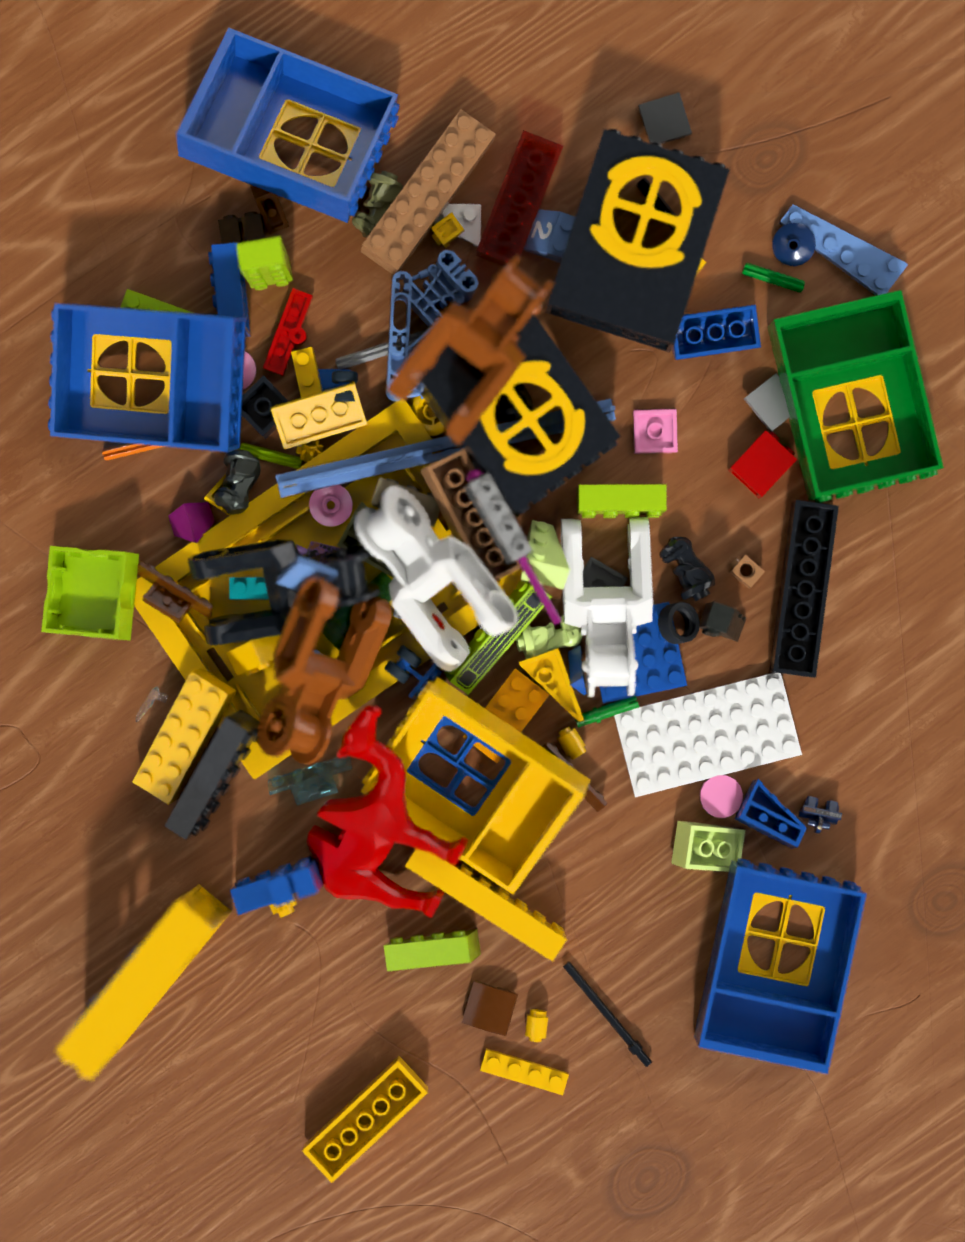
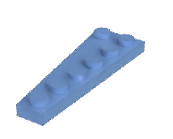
M795 205L791 206L779 222L782 226L789 223H801L807 226L815 237V251L876 296L886 294L908 265L906 262Z

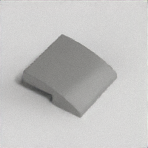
M777 374L773 375L744 398L746 403L771 432L790 417Z

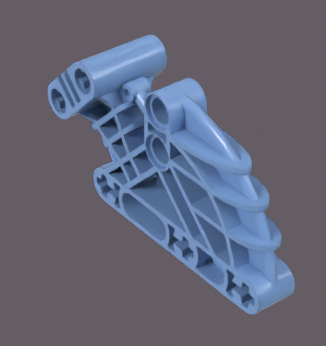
M451 250L442 251L438 256L436 265H430L427 269L418 272L417 275L411 277L406 271H398L393 276L386 376V395L391 401H400L401 399L390 394L387 391L388 386L406 360L409 359L442 316L436 306L439 305L442 309H445L447 307L446 301H449L451 304L462 305L463 302H468L472 299L478 286L476 276L470 269L466 272L464 271L466 268L465 264L460 267L462 260ZM428 277L431 283L429 284L428 281H424L423 288L425 292L423 294L413 283V280ZM400 279H402L404 283L403 292H399ZM397 300L404 301L407 307L406 327L403 330L396 329L393 324L394 303ZM412 309L429 329L409 346L410 313ZM397 337H398V338L401 337V339H400V347H402V348H401V351H397V348L395 347L396 342H397ZM415 388V390L408 397L413 398L421 396V399H424L417 390V388Z

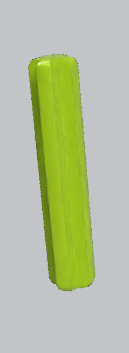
M242 443L239 449L249 451L258 459L299 469L302 465L301 457L247 443Z

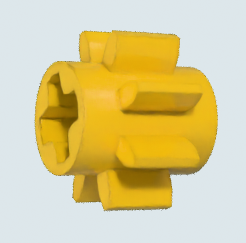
M318 439L298 445L296 453L300 454V460L309 462L323 452L324 446L319 445Z
M295 899L276 907L274 903L269 906L273 915L278 913L281 918L295 911L293 906L297 904V901Z

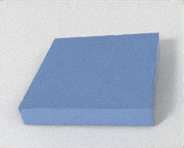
M298 556L277 576L276 583L299 591L302 583L311 576L324 578L331 583L337 578L338 570Z

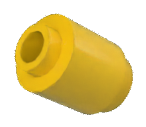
M568 726L558 732L560 736L557 740L566 755L570 756L572 760L586 752L585 743L576 728L570 729Z
M530 1009L529 1014H527L525 1036L529 1037V1041L542 1042V1039L546 1038L548 1026L547 1011Z

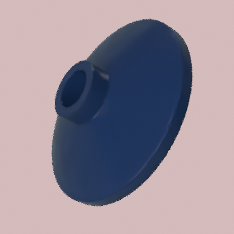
M789 223L782 226L776 232L772 243L776 258L788 266H799L806 263L812 257L816 247L813 232L801 223ZM791 241L797 242L798 247L796 249L790 248L789 244Z

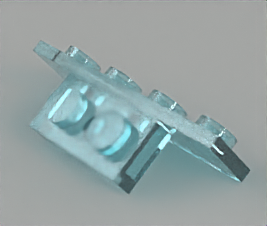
M350 756L344 758L335 757L332 760L318 762L304 769H296L282 776H275L267 781L268 792L270 795L291 789L297 806L338 793L333 775L352 769Z

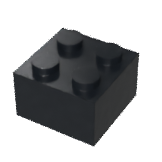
M263 375L242 396L241 415L267 439L277 429L271 407L289 401Z

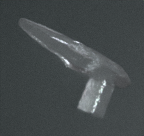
M158 686L153 688L141 705L135 721L138 722L145 715L147 710L153 706L155 699L166 703L168 694L160 692Z

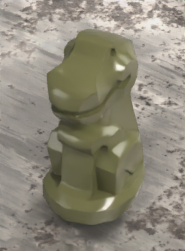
M382 170L381 174L372 173L371 181H369L371 187L368 199L363 202V205L369 208V213L356 212L352 218V224L360 230L365 238L369 236L403 189V185L397 182L398 176Z

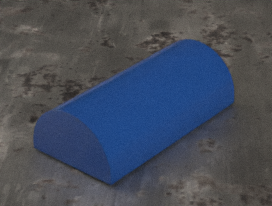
M756 304L684 315L672 348L674 359L680 360L761 348Z

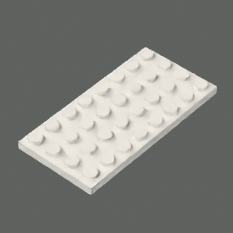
M781 673L758 676L641 706L638 709L614 715L635 797L802 755Z

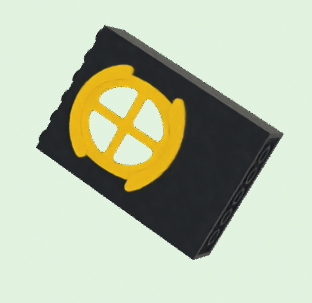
M604 129L554 282L555 284L551 291L546 313L670 353L678 335L730 169L719 162H714L713 164L706 162L700 156L694 155L691 157L684 155V152L678 149L669 150L663 148V145L656 142H644L638 136L630 135L628 137L622 135L616 129ZM641 175L652 176L653 182L644 205L628 202L618 197L621 188L630 180ZM664 180L670 182L679 195L681 201V215L679 217L657 211L653 208L660 183ZM615 207L638 213L641 216L634 241L630 244L620 238L614 227L612 211ZM649 219L660 220L676 227L673 236L661 246L653 249L642 248L641 242Z
M532 315L523 329L516 334L520 337L516 345L526 358L460 445H457L460 450L465 448L474 468L483 473L479 475L480 478L489 473L512 515L515 514L516 517L531 508L529 506L531 501L535 505L548 495L546 492L548 489L553 492L566 482L563 478L567 477L569 480L583 470L581 465L584 464L587 467L601 457L598 454L599 452L604 455L617 446L616 440L621 437L535 315ZM448 345L438 357L435 365L428 370L416 388L446 429L457 412L469 399L470 393L479 386L487 374ZM517 383H533L549 391L552 398L537 410L530 412L513 387ZM501 394H506L522 415V420L504 433H500L497 430L494 419L495 404ZM554 406L561 407L565 420L564 434L562 440L557 445L551 443L537 423V419ZM525 427H530L545 447L546 452L541 456H527L509 447L507 441Z

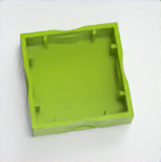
M50 546L47 570L48 588L44 601L41 632L131 641L139 554Z

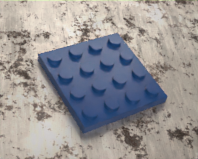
M669 602L652 605V622L636 626V634H632L635 648L634 659L638 662V668L635 670V696L687 686L679 645L666 641L658 627L659 614L666 605L670 604ZM599 686L602 703L633 697L627 695L626 686Z

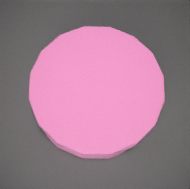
M727 775L709 778L700 789L701 805L708 814L714 817L726 818L732 816L739 810L743 802L741 786L735 779Z

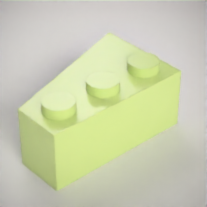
M532 520L526 540L533 551L525 556L541 584L564 589L570 568L554 526L546 522ZM522 569L521 579L529 581Z

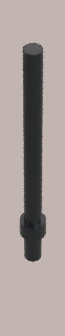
M568 961L563 968L628 1045V1050L633 1055H636L645 1067H648L652 1061L642 1050L643 1046L638 1040L632 1038L580 973Z

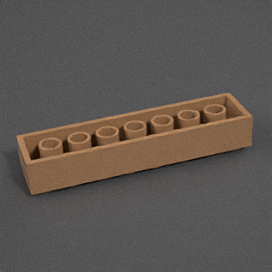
M460 109L362 244L361 253L392 275L401 271L492 145L496 134Z

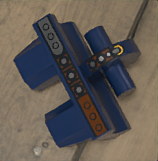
M808 796L803 807L799 810L798 817L808 819L807 825L814 826V833L820 834L822 828L829 830L830 824L836 825L838 820H841L842 813H839L838 802L826 801L825 808L820 809L817 808L819 799Z

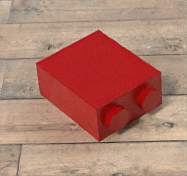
M766 430L728 469L758 499L762 498L797 460L794 457L795 452L790 447L781 445L778 442L780 440L775 433Z

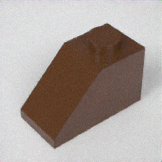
M251 186L252 193L269 234L289 227L277 195Z

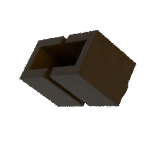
M247 212L241 218H237L236 215H226L223 219L218 220L222 244L243 243L240 225H243L245 242L266 239L261 213Z

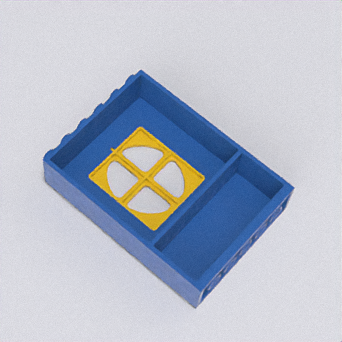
M228 27L176 133L178 155L348 223L350 217H354L357 212L358 199L364 197L367 188L365 184L367 180L371 181V175L375 170L373 168L375 162L379 163L383 153L381 150L382 146L388 144L391 135L389 133L390 128H395L399 117L397 113L400 104L397 103L398 94ZM299 117H314L318 119L312 136L308 140L287 133L281 127L286 122ZM326 124H332L342 133L348 146L347 153L340 154L318 145L317 142ZM276 139H282L304 148V153L295 169H290L279 159L274 148ZM313 153H318L341 163L339 169L327 175L308 176L304 174V170Z
M72 303L54 304L51 312L54 327L51 332L53 352L50 355L52 374L49 378V384L52 387L49 398L51 418L48 420L50 436L223 452L240 448L246 317ZM119 341L128 342V366L126 369L99 366V357L105 349ZM139 342L151 346L161 355L166 366L164 372L140 371L136 368L137 344ZM100 375L125 377L127 379L125 405L115 403L103 393L98 384V377ZM136 379L164 381V391L155 401L141 407L135 405Z
M738 858L737 861L731 860L694 1039L698 1047L828 1074L867 893L861 890V886L851 881L844 880L842 884L835 881V878L822 876V879H819L809 872L801 871L800 875L793 872L792 869L780 867V870H776L772 865L759 862L757 866L750 863L751 861ZM774 901H781L783 903L777 931L772 932L751 926L753 917L762 907ZM793 905L801 906L809 915L814 931L812 939L791 936L786 933L790 910ZM752 935L775 941L771 965L768 970L761 969L753 961L747 944L749 936ZM785 943L810 948L807 959L797 969L786 974L778 972L781 952Z

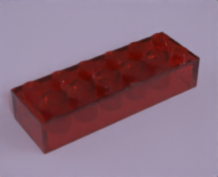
M523 130L477 247L476 256L504 267L510 263L514 256L518 255L522 258L563 153V145Z

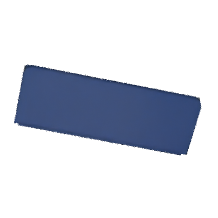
M577 646L568 652L570 685L585 695L587 694L585 671L582 669L584 657L581 646Z

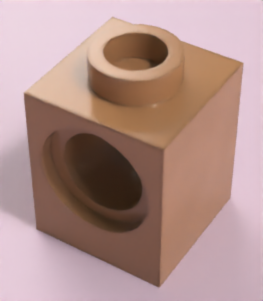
M743 555L741 558L737 556L731 562L730 566L732 569L729 571L748 589L765 572L747 555ZM743 564L748 565L750 568L748 576H743L740 573V567Z

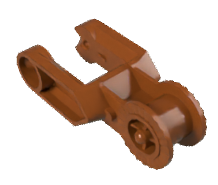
M518 255L511 259L501 274L493 277L492 287L481 300L479 306L474 303L468 309L453 303L442 314L387 388L390 394L405 401L421 382L428 370L435 365L438 357L448 345L487 374L479 386L470 393L469 399L446 428L445 432L457 445H460L526 358L516 345L520 338L516 334L523 329L532 315H537L541 312V303L555 284L549 280L542 287L519 270L517 267L522 258Z
M318 576L308 577L302 583L273 653L274 676L282 685L278 695L266 705L260 717L257 735L258 743L263 753L278 757L290 750L294 760L304 765L313 764L323 756L330 742L332 734L331 716L337 701L348 699L364 688L392 617V609L386 599L373 597L365 602L361 601L358 604H354L350 615L351 625L336 659L313 652L325 621L333 614L336 608L338 589L324 578Z

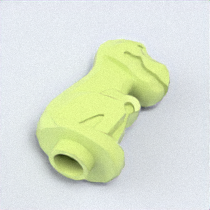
M564 615L560 617L562 620L560 622V629H555L552 622L546 626L531 627L528 625L516 639L517 649L519 652L523 651L525 658L529 659L557 648H575L580 644L583 636L581 635V628L564 624Z

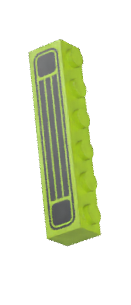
M519 581L516 589L510 596H507L518 615L516 626L496 636L491 635L482 627V629L475 633L474 638L468 644L470 654L463 663L453 671L444 672L449 682L466 694H470L543 609L544 606L530 581ZM544 588V590H545V592L547 593L549 599H551L552 596H551L550 593Z

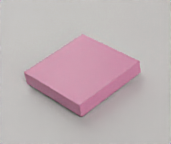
M676 409L633 410L634 454L678 452Z

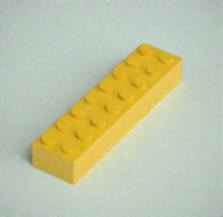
M416 848L406 862L405 867L552 962L567 940L564 928L555 922L552 924L548 923L542 913L537 910L531 912L528 910L526 903L518 898L514 901L510 898L509 892L501 887H498V889L491 886L492 884L489 879L483 875L477 877L473 874V869L464 863L461 866L459 864L453 866L431 853L420 851Z

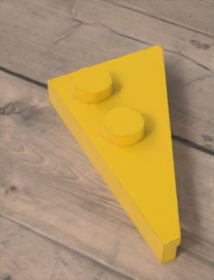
M558 648L519 662V665L578 722L584 720Z

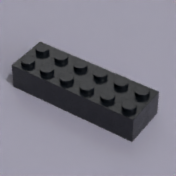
M239 710L224 719L167 820L165 827L185 840L192 836H197L201 830L205 831L210 824L209 817L211 813L214 814L221 804L218 802L219 799L230 789L231 785L229 782L231 778H235L241 769L239 764L250 754L251 749L249 747L251 743L258 739L257 733L260 721L243 710Z

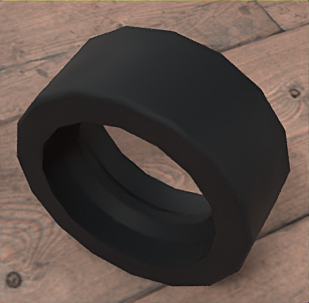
M689 603L669 604L661 610L658 617V627L663 638L669 643L680 644L692 641L699 632V616L695 608ZM675 611L681 613L685 621V631L682 636L676 632L673 626Z

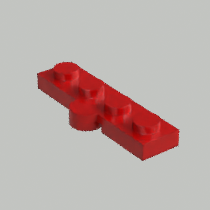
M292 288L263 365L264 370L284 377L292 355L291 352L294 350L295 345H302L307 340V334L302 326L313 300V295Z

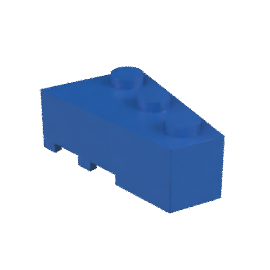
M759 779L752 781L734 818L791 849L798 848L807 829Z

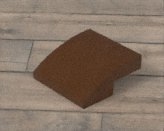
M474 981L462 1023L506 1036L518 994L500 987H493L479 981Z

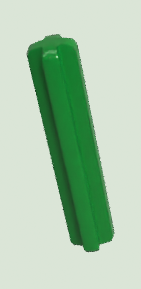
M746 263L743 267V275L799 293L804 289L805 281L750 263Z

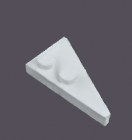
M448 204L435 224L452 212L465 230L458 237L471 242L476 247H480L481 204Z

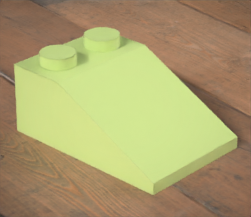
M678 821L671 863L685 869L729 872L731 860L737 861L738 858L742 857L746 830L697 822Z

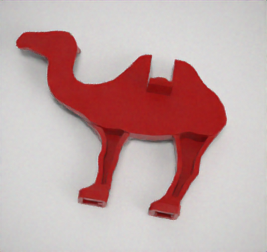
M367 705L345 731L337 757L352 756L370 762L378 771L377 783L369 792L362 796L327 800L318 810L316 816L343 830L338 837L314 825L308 832L307 845L318 862L325 890L335 898L378 901L392 909L403 908L423 911L424 915L432 918L445 892L443 890L436 889L426 893L403 888L378 870V866L388 856L395 843L408 845L420 851L431 853L456 866L469 840L461 837L456 841L448 842L438 838L431 831L422 829L413 823L408 814L405 798L406 776L403 762L392 749L376 740L377 717L381 715V709L378 706Z

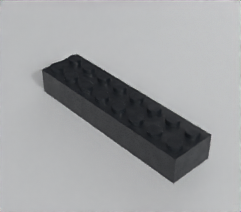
M795 500L791 503L769 672L816 678L839 509L837 505Z

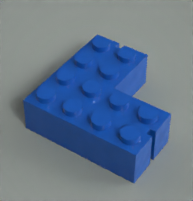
M308 856L298 860L294 866L287 863L279 866L273 873L270 870L258 873L255 879L250 880V877H245L237 880L230 892L238 915L273 903L276 907L294 901L293 893L296 892L298 899L318 893L324 883L317 860Z

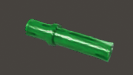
M634 695L633 697L599 708L596 706L592 707V710L582 713L583 721L578 722L575 719L576 725L580 728L594 722L598 724L603 719L636 708L638 709L637 698Z

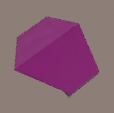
M209 502L183 504L168 516L174 536L197 543L212 524L216 523Z

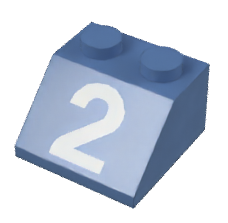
M539 210L525 251L561 263L575 217L560 211Z

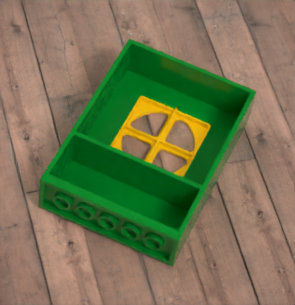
M902 290L774 319L767 328L790 415L789 421L808 501L815 500V503H823L831 500L832 496L835 495L836 499L852 495L853 491H857V494H862L874 490V486H878V489H883L895 485V481H898L900 485L917 480V476L922 480L938 475V470L943 469L944 466ZM862 388L874 394L884 406V413L859 418L852 393L853 389ZM843 392L850 420L845 423L824 426L823 413L826 404L835 393ZM883 421L887 422L889 428L884 446L876 455L868 456L861 431L862 427ZM844 430H852L859 458L857 460H849L840 456L829 445L827 435Z

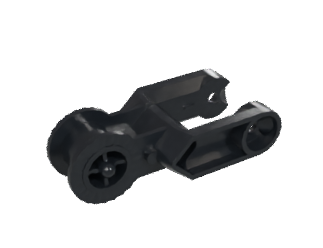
M276 539L205 551L189 557L188 563L193 579H208L228 573L262 568L271 610L246 614H230L210 619L209 625L204 626L207 644L220 645L281 635L298 591L277 584V576L298 556L338 570L337 578L331 582L338 589V602L336 606L342 607L353 603L358 604L361 601L365 602L367 599L376 597L380 592L379 586L368 584L363 562L364 559L372 554L362 545L333 549L315 556H309V554L301 555L293 540Z

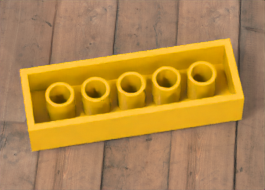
M201 668L192 671L132 782L168 805L176 801L237 690Z
M398 1056L304 1144L302 1152L332 1183L428 1093V1086Z

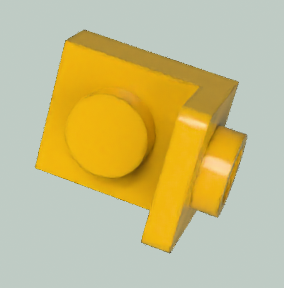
M451 212L431 227L434 231V234L431 236L438 245L443 244L445 247H448V243L465 230Z

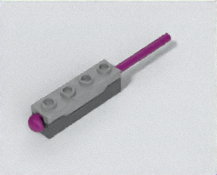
M473 469L469 471L467 482L472 480V483L463 488L507 564L518 560L554 625L560 623L562 620L525 556L533 550L491 476L488 473L480 478L479 475L483 474L480 470Z

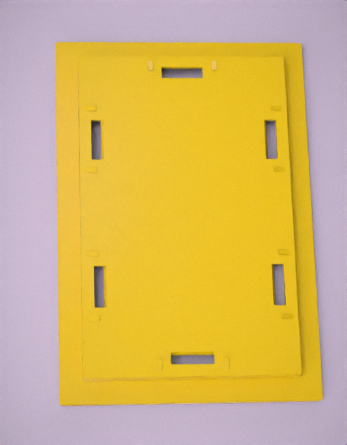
M400 400L368 420L367 425L358 427L297 470L432 440V438L406 400ZM436 462L352 482L345 487L352 498L351 514L345 522L332 527L318 523L311 515L309 501L314 490L281 498L278 484H275L249 502L248 508L243 513L230 515L205 532L197 543H189L154 568L164 576H170L180 586L189 588L196 596L207 599L213 606L210 619L230 614H246L271 610L269 600L229 599V577H264L262 568L228 573L208 579H193L188 558L205 551L276 539L293 540L295 545L297 544L308 549L311 541L340 548L337 544L359 505L363 502L368 508L379 509L374 507L371 502L380 478L393 479L404 487H407V485L420 489V493L427 495L431 491L421 470ZM296 484L290 485V486H285V487H283V488H287V487H291V486H296ZM329 501L327 503L328 509H333L335 507V503L333 501ZM437 518L435 527L431 526V529L439 540L450 536L453 537L450 529L446 531ZM365 561L363 562L368 584L379 586L380 592L376 597L384 598L390 603L392 617L364 688L348 699L337 701L331 716L332 726L399 681L385 670V666L389 661L397 663L400 659L397 651L402 645L422 659L419 666L431 659L403 619L393 616L394 607L392 606L389 583L393 577ZM522 568L496 581L506 596H510L516 589L519 581L522 580ZM142 577L138 578L134 606L183 678L187 681L192 671L201 668L237 690L217 726L218 729L227 716L239 710H243L260 721L266 705L278 695L282 685L281 682L275 679L273 660L270 661L271 666L252 675L246 676V673L237 676L227 652L251 640L220 645L207 644L204 626L209 625L210 619L191 608L180 623L175 622L143 602V596L153 584ZM453 581L430 597L436 607L442 602L447 605L449 609L444 611L442 616L462 636L480 625L473 607ZM355 603L342 607L337 606L340 612L325 621L314 650L337 659L351 625L350 615ZM212 647H214L234 676L228 682L207 653ZM257 739L251 743L249 747L251 752L248 757L241 762L251 777L257 779L289 757L291 752L288 750L278 757L266 755L260 748Z

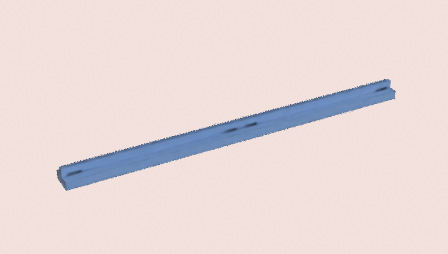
M611 399L598 401L597 403L603 412H608L605 415L610 422L616 420L615 406L612 405ZM562 410L543 414L537 419L538 425L546 436L564 432L565 420ZM522 419L496 425L497 430L500 433H504ZM525 427L509 438L507 444L511 445L537 439V436L530 427ZM449 436L276 475V480L282 498L438 462L460 451V448L453 449L458 447L457 444L453 443ZM444 450L443 452L432 454L433 452ZM296 484V486H291V487L283 488V487H285V486H290V485Z

